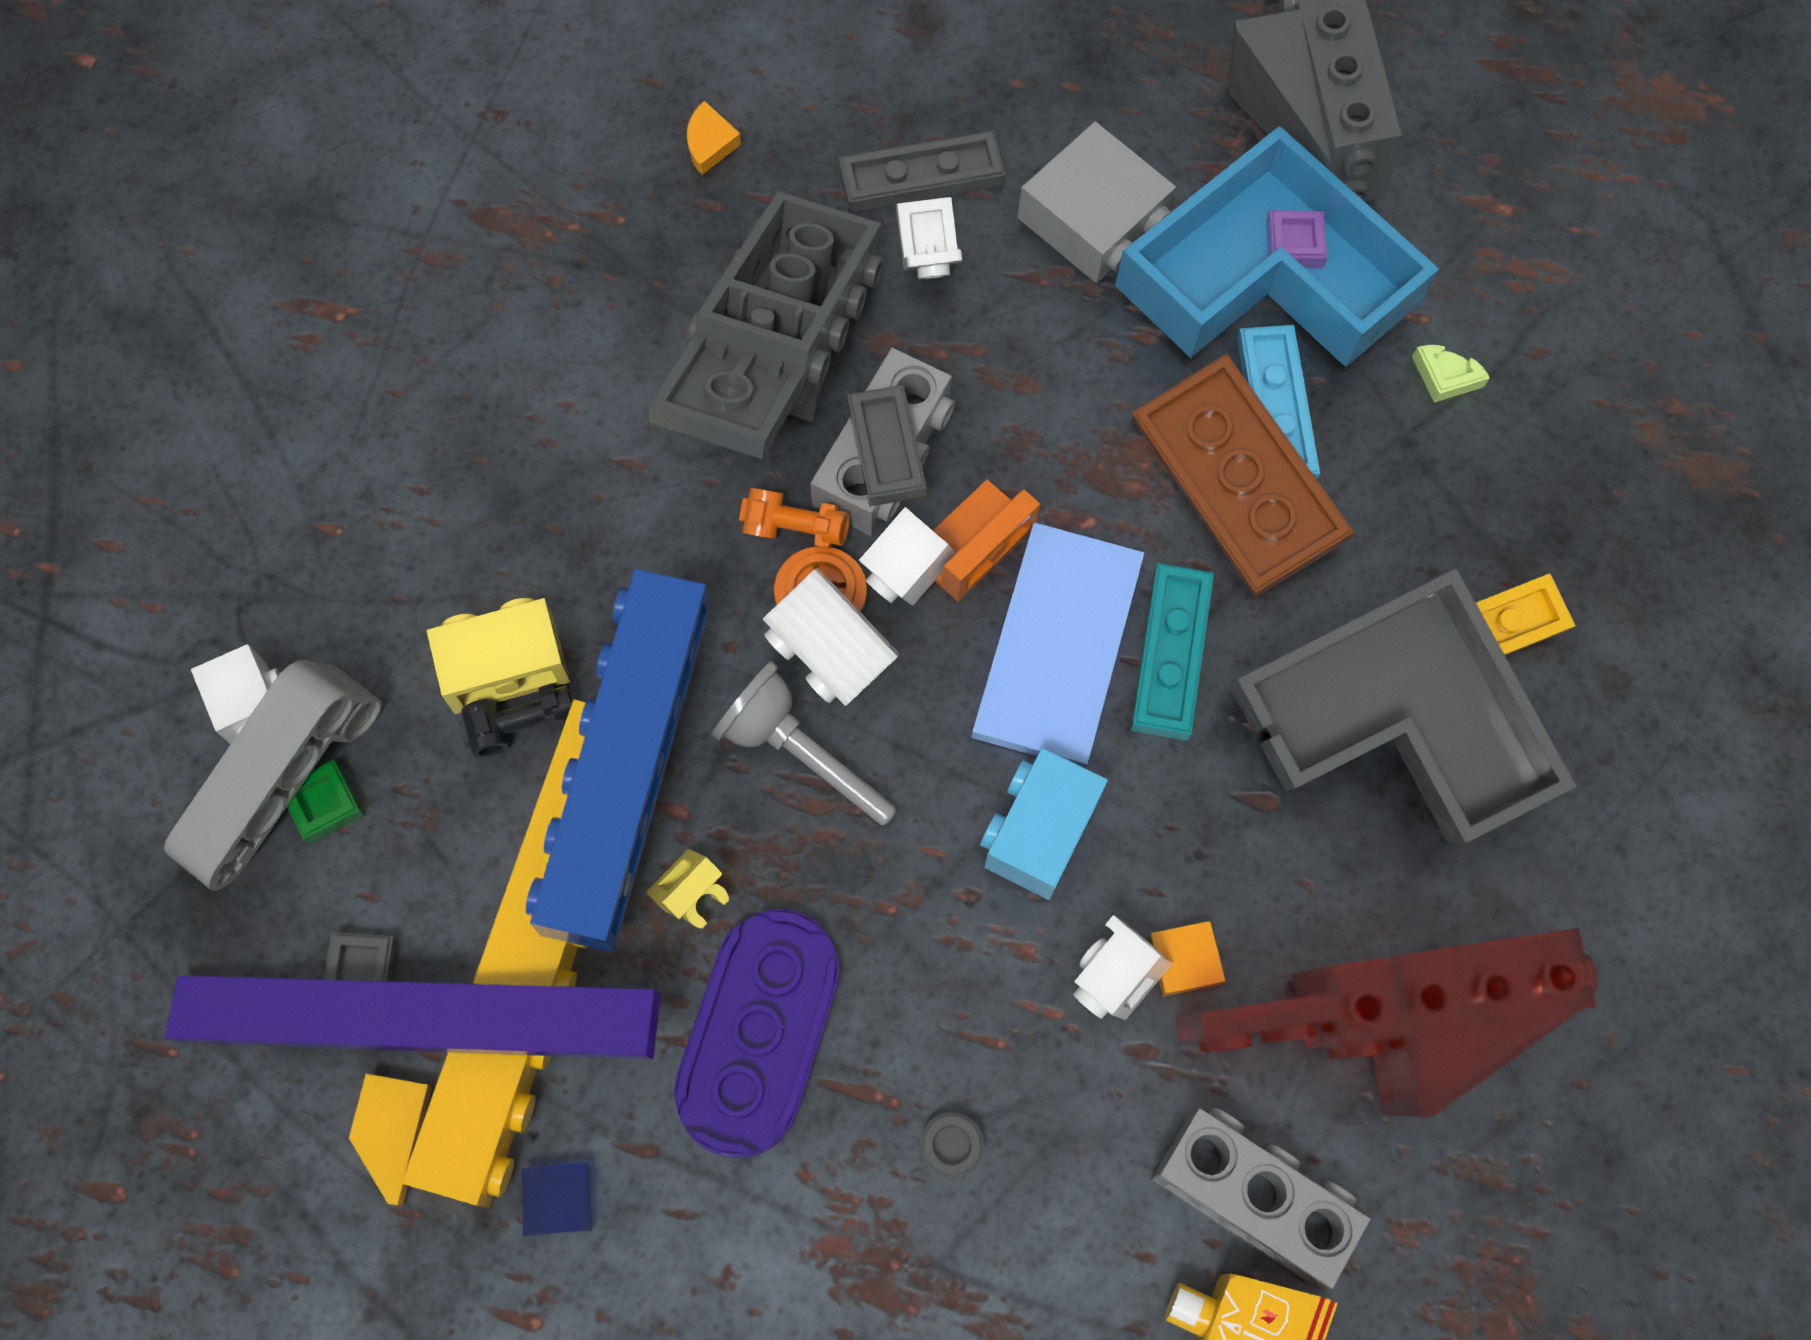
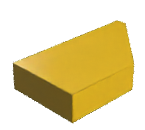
M366 1074L349 1139L386 1202L403 1207L408 1185L402 1184V1180L425 1119L433 1087L427 1084Z

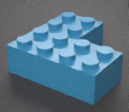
M1279 126L1124 249L1115 287L1190 358L1268 295L1339 362L1347 367L1421 304L1439 268ZM1270 210L1324 211L1328 256L1324 268H1304L1282 246L1268 256L1266 219Z

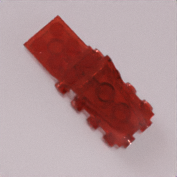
M1579 928L1332 965L1293 973L1296 999L1176 1017L1180 1042L1198 1041L1200 1053L1252 1046L1250 1033L1260 1032L1262 1043L1305 1038L1307 1049L1327 1048L1328 1059L1371 1056L1382 1115L1424 1118L1439 1113L1581 1009L1597 1007L1594 992L1597 990L1598 977L1592 959L1584 953Z

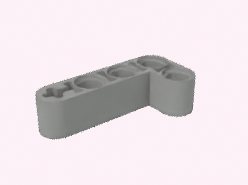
M298 660L290 664L274 680L165 841V853L210 890L217 891L229 885L247 866L332 741L352 742L360 738L372 726L380 714L381 700L333 664L309 660Z

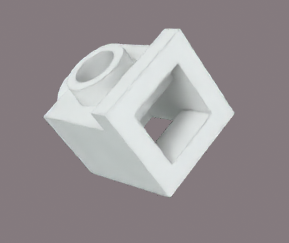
M1113 915L1105 925L1114 934L1108 941L1105 938L1098 940L1083 956L1080 962L1083 972L1074 981L1079 987L1073 995L1100 1019L1109 1012L1113 1016L1126 1020L1173 962L1126 922Z

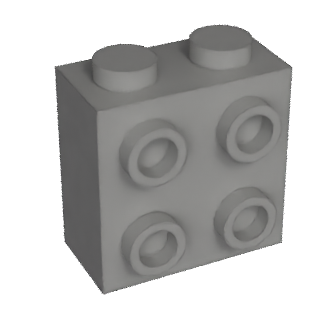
M1095 121L1021 187L1017 218L1097 284L1111 270L1116 273L1118 272L1124 249L1172 212L1170 209L1176 186Z

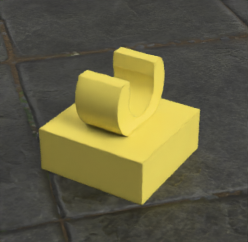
M689 848L646 891L661 909L678 919L683 917L687 922L701 929L707 922L696 911L698 899L702 895L710 894L713 899L723 905L729 901L726 890L714 883L722 873L707 857Z

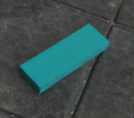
M1157 563L1153 576L1130 731L1184 741L1190 739L1214 573Z

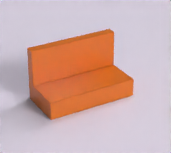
M986 479L933 530L956 552L943 566V572L935 582L959 602L1031 532L1033 523H1037L1040 503L1024 489L1011 500Z

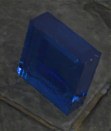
M581 1163L522 1168L523 1236L592 1231L590 1164Z

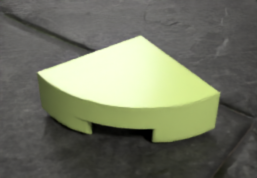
M1420 346L1416 348L1412 355L1434 403L1483 388L1490 379L1487 372L1473 358L1467 360L1456 353L1446 351L1445 346Z

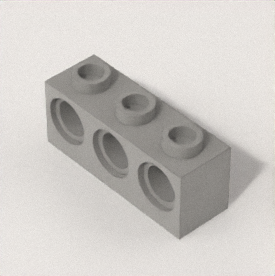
M891 348L866 391L904 385L906 396L917 395L925 399V401L919 404L908 403L923 467L930 446L926 444L934 429L943 431L955 408L956 401L950 399L952 376L895 348ZM849 418L810 483L812 507L820 511L822 503L839 505V510L849 512L851 527L872 536L881 520L886 522L892 520L901 501L869 507L867 495L856 496L847 491L852 485L864 484L851 419Z
M1212 1107L1209 1113L1201 1108L1190 1113L1151 1180L1314 1288L1333 1289L1370 1221V1218L1354 1208L1358 1200L1351 1193L1328 1180H1323L1319 1186L1299 1173L1298 1170L1301 1163L1283 1149L1267 1143L1264 1149L1242 1136L1245 1130L1244 1125L1226 1112ZM1197 1139L1210 1141L1217 1147L1220 1153V1166L1214 1175L1200 1172L1192 1162L1191 1149ZM1254 1175L1267 1178L1274 1186L1276 1199L1273 1207L1268 1212L1258 1210L1249 1200L1247 1189ZM1313 1211L1322 1214L1331 1226V1240L1323 1249L1313 1246L1305 1234L1306 1219Z

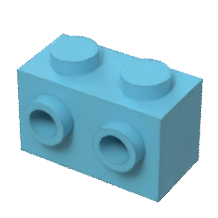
M1041 748L1033 765L1023 760L1007 793L1016 797L1007 817L996 812L980 845L989 849L984 868L1050 901L1105 789L1108 779L1044 748Z

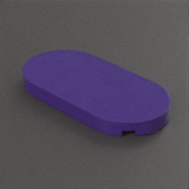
M781 908L759 912L756 916L748 918L745 922H740L729 931L716 956L674 1086V1099L681 1123L697 1144L716 1155L727 1158H747L766 1152L777 1145L788 1134L797 1119L836 996L840 976L838 957L832 941L815 920L803 913Z

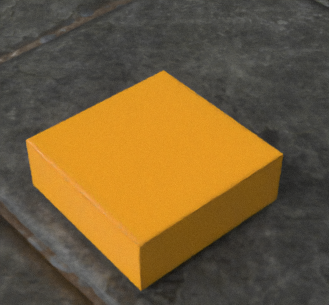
M1210 921L1149 934V943L1173 962L1158 981L1162 997L1219 986L1226 982Z

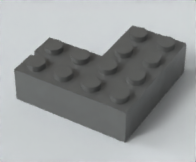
M1457 568L1242 676L1229 685L1253 732L1255 733L1263 728L1267 731L1270 739L1260 743L1284 791L1296 789L1393 740L1448 844L1468 843L1577 787Z

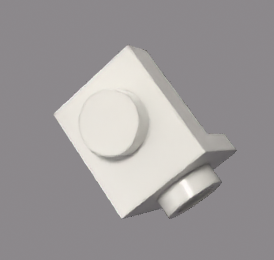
M951 197L898 203L896 205V214L904 272L917 270L919 280L950 276V266L958 265L962 261L961 249L957 248Z

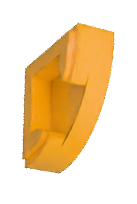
M704 101L698 106L688 124L687 141L691 160L699 173L703 175L741 145L740 133L708 103Z

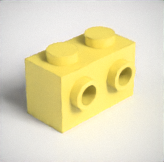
M531 598L514 599L503 604L498 611L479 616L474 614L455 615L446 619L442 626L426 630L441 695L454 714L461 713V709L464 706L478 700L491 699L498 703L537 692L540 687L554 684V686L570 683L555 620L545 598L538 600Z

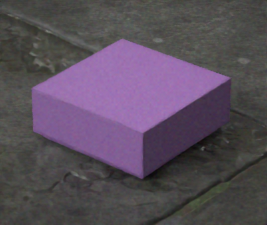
M1270 210L1266 219L1268 256L1282 246L1304 268H1324L1328 259L1324 211Z

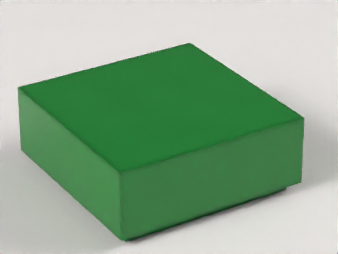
M335 760L311 771L287 806L303 840L308 844L365 816L340 765Z

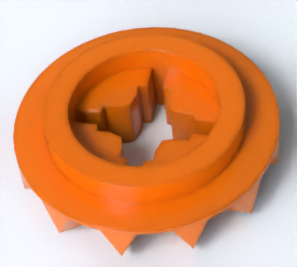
M820 546L803 549L788 558L776 576L774 595L777 605L814 569L819 568L858 611L865 608L867 595L865 575L859 564L850 555L839 549Z

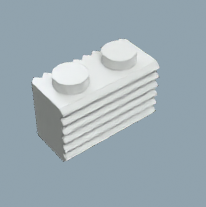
M819 568L814 569L763 618L770 626V629L764 634L766 639L784 658L790 660L796 654L811 669L812 672L805 678L811 687L828 703H831L837 697L845 706L848 705L899 654Z

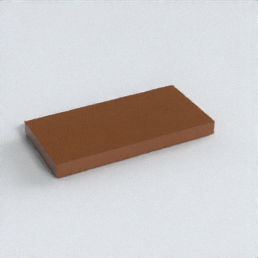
M1228 354L1220 357L1132 412L1133 421L1254 598H1257L1353 538L1354 531Z

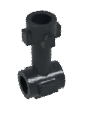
M554 684L540 687L539 700L500 712L497 702L491 699L478 700L467 704L461 709L463 721L458 722L464 745L467 748L471 747L474 757H490L508 748L506 734L548 722L552 732L562 730L573 703L567 685L555 688Z

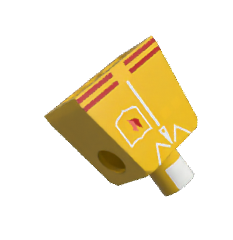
M1221 1274L1212 1297L1179 1282L1169 1301L1165 1321L1197 1335L1196 1340H1325L1338 1303L1327 1298L1240 1275Z

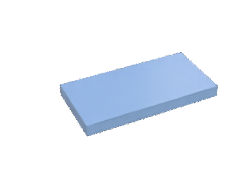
M1033 523L971 738L1033 756H1038L1041 748H1044L1086 769L1145 552L1039 523Z

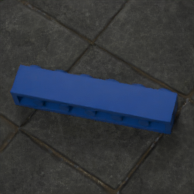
M634 569L629 589L621 587L617 594L613 610V622L618 623L613 644L604 643L599 654L596 677L602 679L596 701L587 700L582 711L579 734L585 738L579 759L571 757L563 775L562 794L568 795L561 818L553 817L546 832L544 853L549 854L550 857L544 877H536L533 880L527 896L526 914L532 916L530 924L540 936L613 953L615 951L711 607L706 584Z

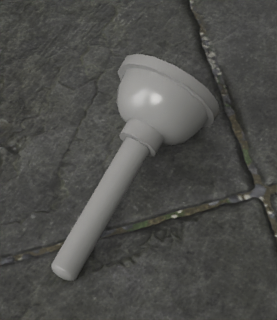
M770 661L736 699L717 724L711 736L719 742L725 738L735 745L746 748L758 747L766 741L777 750L783 746L882 826L888 824L896 814L895 805L797 728L801 722L789 713L793 704L791 691L786 682L777 673L780 667L773 661Z

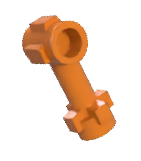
M750 487L748 498L742 499L739 520L744 521L742 533L776 539L778 528L813 534L815 535L814 545L831 548L832 544L843 546L847 539L850 514L849 512L839 510V505L822 503L819 512L782 505L784 493Z

